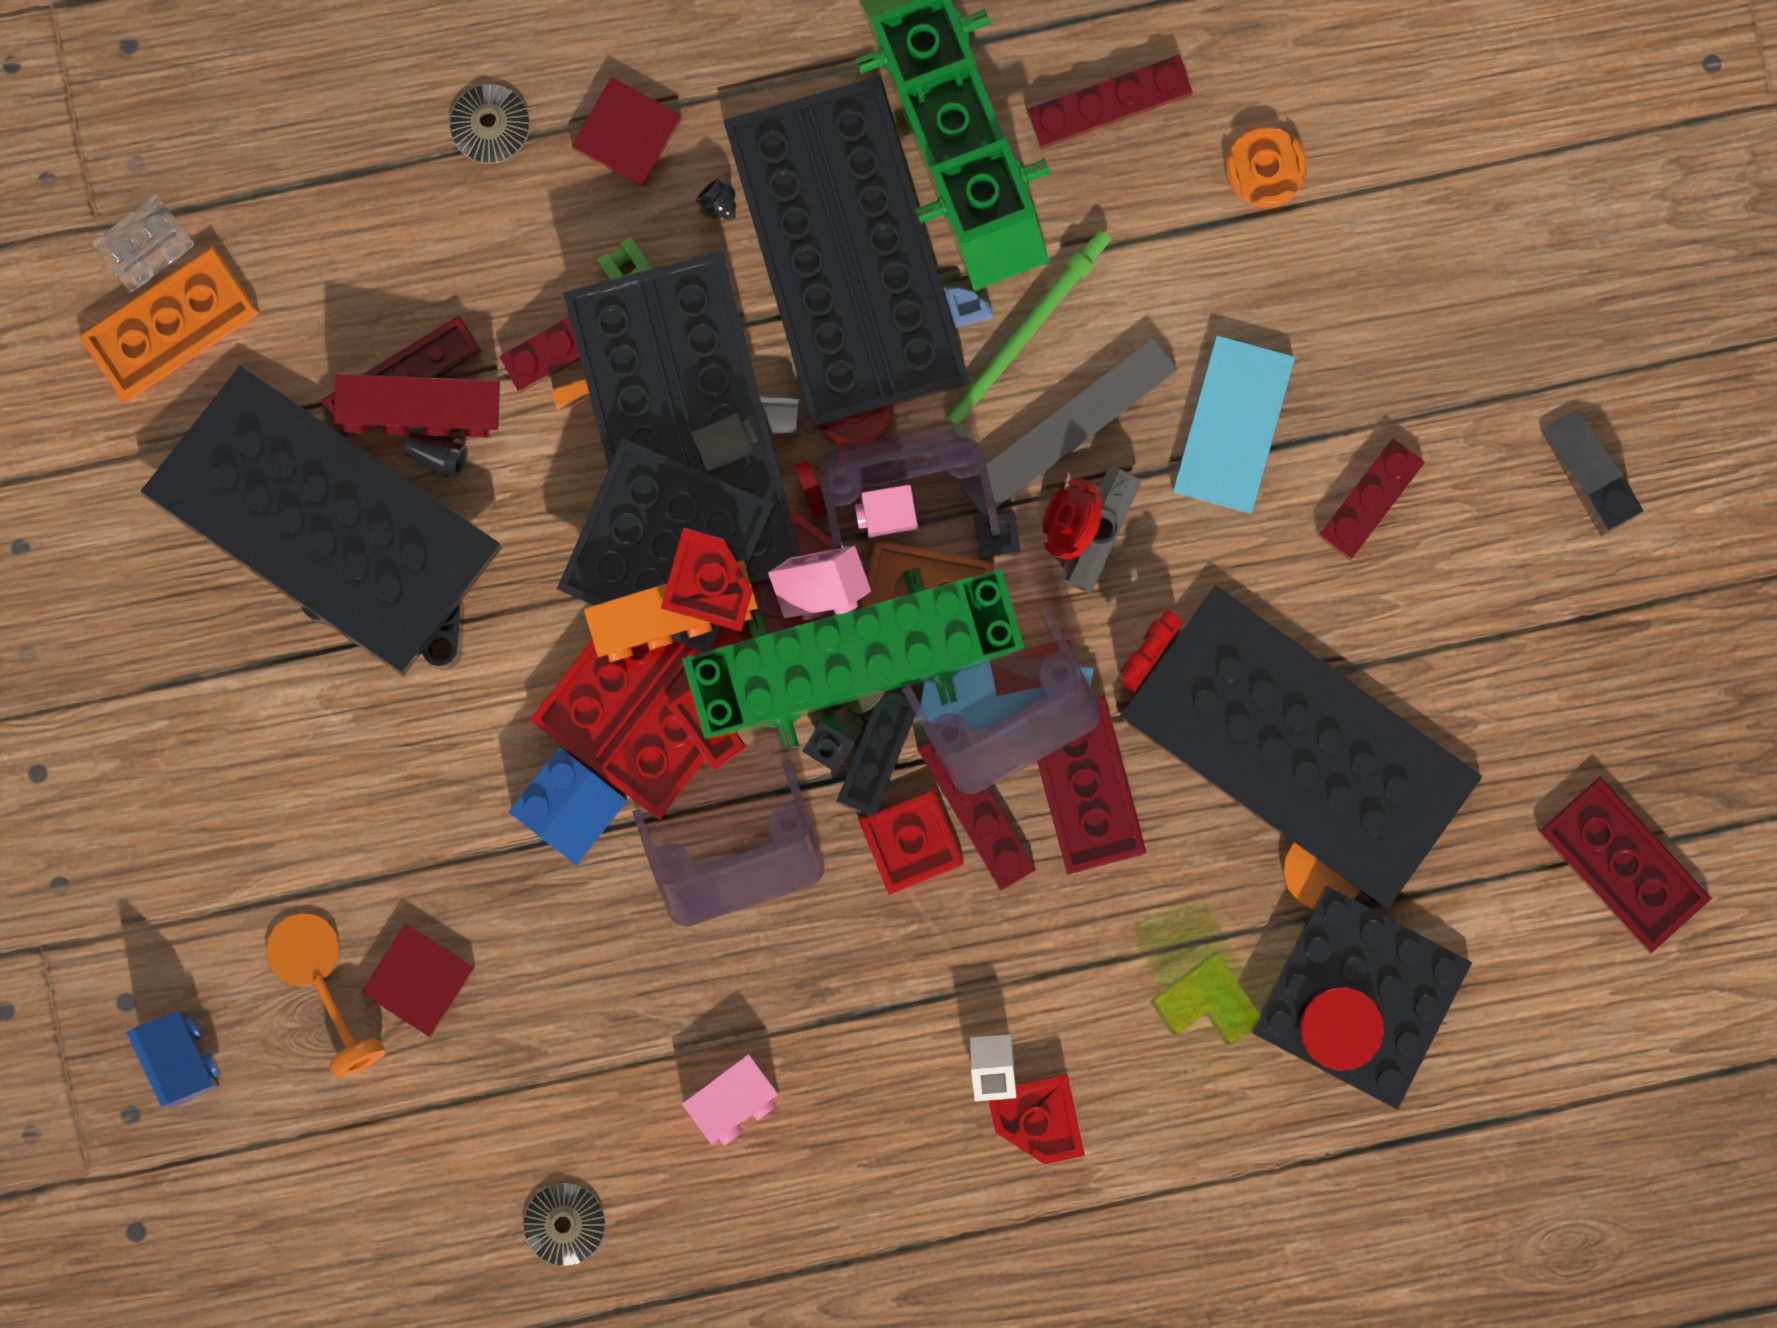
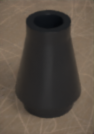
M412 432L405 442L404 455L414 458L444 477L449 475L458 476L465 466L468 448L466 445L460 444L458 438L420 435Z

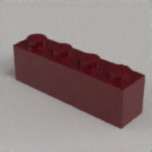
M335 374L334 424H342V432L367 433V425H384L383 433L408 434V426L425 427L424 435L449 436V428L465 429V437L488 438L490 437V430H498L500 380Z

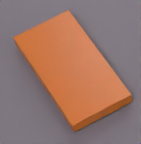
M211 246L78 335V337L121 401L126 404L259 315V312L214 246Z

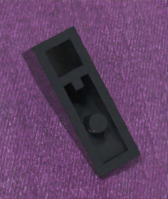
M1578 410L1541 430L1601 537L1632 521L1644 512L1624 475Z

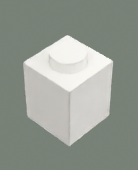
M1011 1034L970 1038L971 1073L975 1101L1016 1098L1015 1065Z

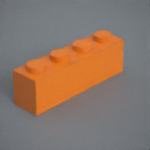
M743 560L738 561L737 563L753 590L745 562ZM667 584L583 609L598 657L608 655L610 662L633 656L631 647L647 643L649 650L672 644L671 635L687 631L689 638L711 632L713 629L710 622L660 609ZM754 591L745 621L753 619L750 611L759 608Z

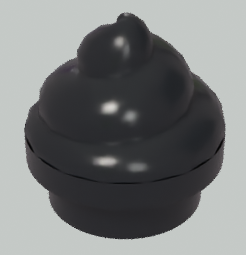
M719 178L709 183L695 199L701 206L699 211L706 217L711 216L714 219L723 217L725 220H732L736 217L735 189L728 182L724 184Z

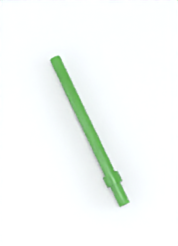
M1099 229L1080 253L1075 252L1065 264L1067 269L946 414L945 418L953 425L958 427L1080 278L1084 280L1094 268L1092 263L1112 240L1105 232Z

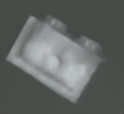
M157 194L92 242L129 292H133L141 285L147 283L153 276L173 261L179 259L194 246L192 239Z

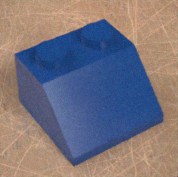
M559 747L512 806L509 813L577 866L627 803V800Z
M177 1011L126 1031L161 1107L176 1108L219 1087L215 1078L221 1075L219 1067L211 1053L204 1054L198 1041L203 1038V1034L193 1015L187 1018L185 1012Z

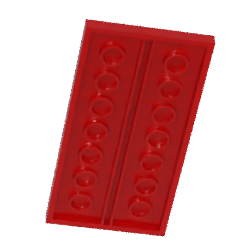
M789 507L801 556L843 548ZM771 579L751 583L759 607L750 611L753 615L756 629H759L755 618V613L762 612L767 634L813 622L816 619L803 620L801 615L784 618ZM747 621L744 622L742 632L721 626L711 650L752 639ZM592 639L533 714L530 721L654 817L661 820L706 762V759L666 705V703L690 687L682 658L702 652L674 640L672 644L649 650L648 644L644 643L631 647L633 656L610 662L608 655L598 657Z

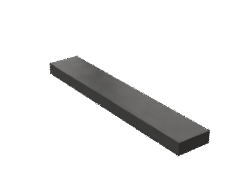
M1154 338L1150 339L971 475L959 487L982 516L990 515L1178 371V368Z

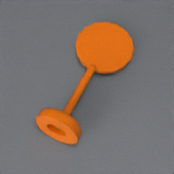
M299 913L283 919L274 927L268 937L266 956L269 967L279 979L290 985L305 987L315 985L346 1049L338 1053L331 1060L330 1071L334 1078L347 1077L377 1062L386 1054V1050L377 1039H368L355 1044L323 980L331 974L338 962L340 945L337 934L326 920L315 914Z

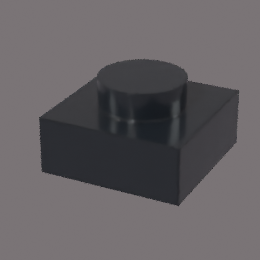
M1015 512L974 518L980 560L1021 554Z

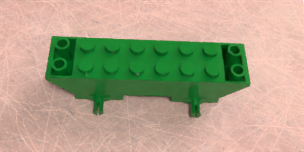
M858 0L878 50L855 58L861 74L884 65L937 198L936 201L915 208L920 224L939 216H944L974 292L1048 264L1050 261L1036 219V212L1028 194V182L1050 175L1049 166H1047L1046 159L1043 158L1040 161L1022 167L1013 156L1008 141L1004 138L969 46V32L991 25L986 9L984 8L981 11L962 17L953 6L951 0Z
M914 568L912 572L916 585L914 584L911 570L903 572L909 595L767 634L762 612L755 613L759 629H756L754 618L747 620L752 639L682 658L704 738L707 739L742 731L747 732L761 727H777L783 751L790 750L787 733L789 734L792 747H799L800 744L793 723L802 716L822 711L824 708L921 682L936 684L941 706L949 704L945 689L947 690L950 704L958 702L951 678L960 671L981 666L983 663L1025 648L1002 568L927 590L924 587L920 568Z

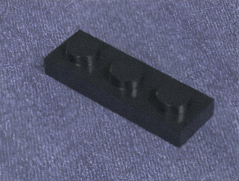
M889 690L885 691L882 698L874 706L836 800L837 804L872 818L876 817L920 708V702Z

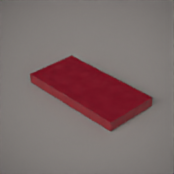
M1102 695L1025 716L1067 875L1147 854L1105 696Z
M1601 776L1595 779L1538 831L1649 954H1652L1712 899Z

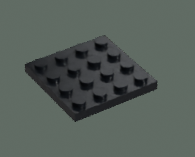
M622 438L557 590L595 606L667 584L683 528L724 539L736 562L743 560L747 568L774 503ZM711 623L713 631L689 638L687 631L671 635L672 640L703 653L712 649L721 626Z
M1324 886L1250 1033L1398 1110L1472 962L1329 886ZM1347 987L1364 993L1375 1002L1382 1015L1384 1034L1379 1050L1369 1062L1356 1069L1339 1071L1322 1066L1308 1055L1301 1042L1300 1021L1305 1009L1314 996L1327 989Z

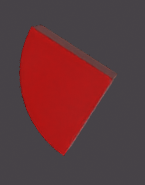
M807 460L795 464L794 467L813 519L826 515L828 510L811 464Z

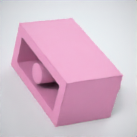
M910 485L861 493L862 503L855 504L859 533L868 532L869 541L917 533V521Z
M855 545L791 557L768 572L784 618L801 615L803 620H809L821 616L827 610L834 609L835 614L846 613L859 606L857 601L871 592Z
M748 1054L682 1105L711 1144H715L720 1140L725 1146L744 1132L740 1124L753 1115L758 1121L775 1109L777 1105L773 1099L779 1096V1093Z

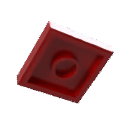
M934 788L878 810L875 818L867 815L858 818L888 895L965 865Z

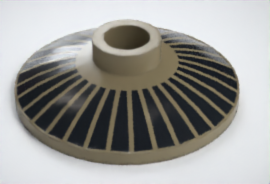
M496 84L479 85L465 92L455 103L450 115V133L456 147L467 158L482 164H497L511 159L523 148L530 132V116L525 103L514 91ZM491 114L496 117V122L491 127H484L481 124V120L485 115Z
M572 1183L553 1184L539 1191L529 1202L523 1218L524 1236L530 1249L543 1261L557 1266L575 1265L591 1257L601 1245L606 1230L604 1210L598 1199L586 1188ZM559 1217H567L570 1220L571 1227L568 1232L561 1233L556 1229L555 1224Z

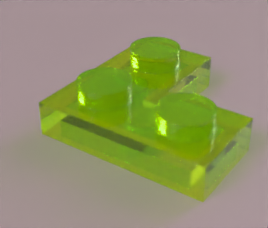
M1219 953L1210 954L1149 1000L1172 1035H1178L1206 1014L1226 1045H1232L1252 1030L1259 1015Z

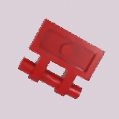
M1166 609L1160 619L1156 618L1143 637L1145 641L1139 650L1131 652L1119 671L1122 673L1120 678L1123 680L1121 686L1131 693L1135 694L1180 629L1182 622L1179 621L1180 618L1175 613Z

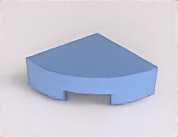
M959 286L943 288L954 329L993 318L994 315L989 304L978 294Z

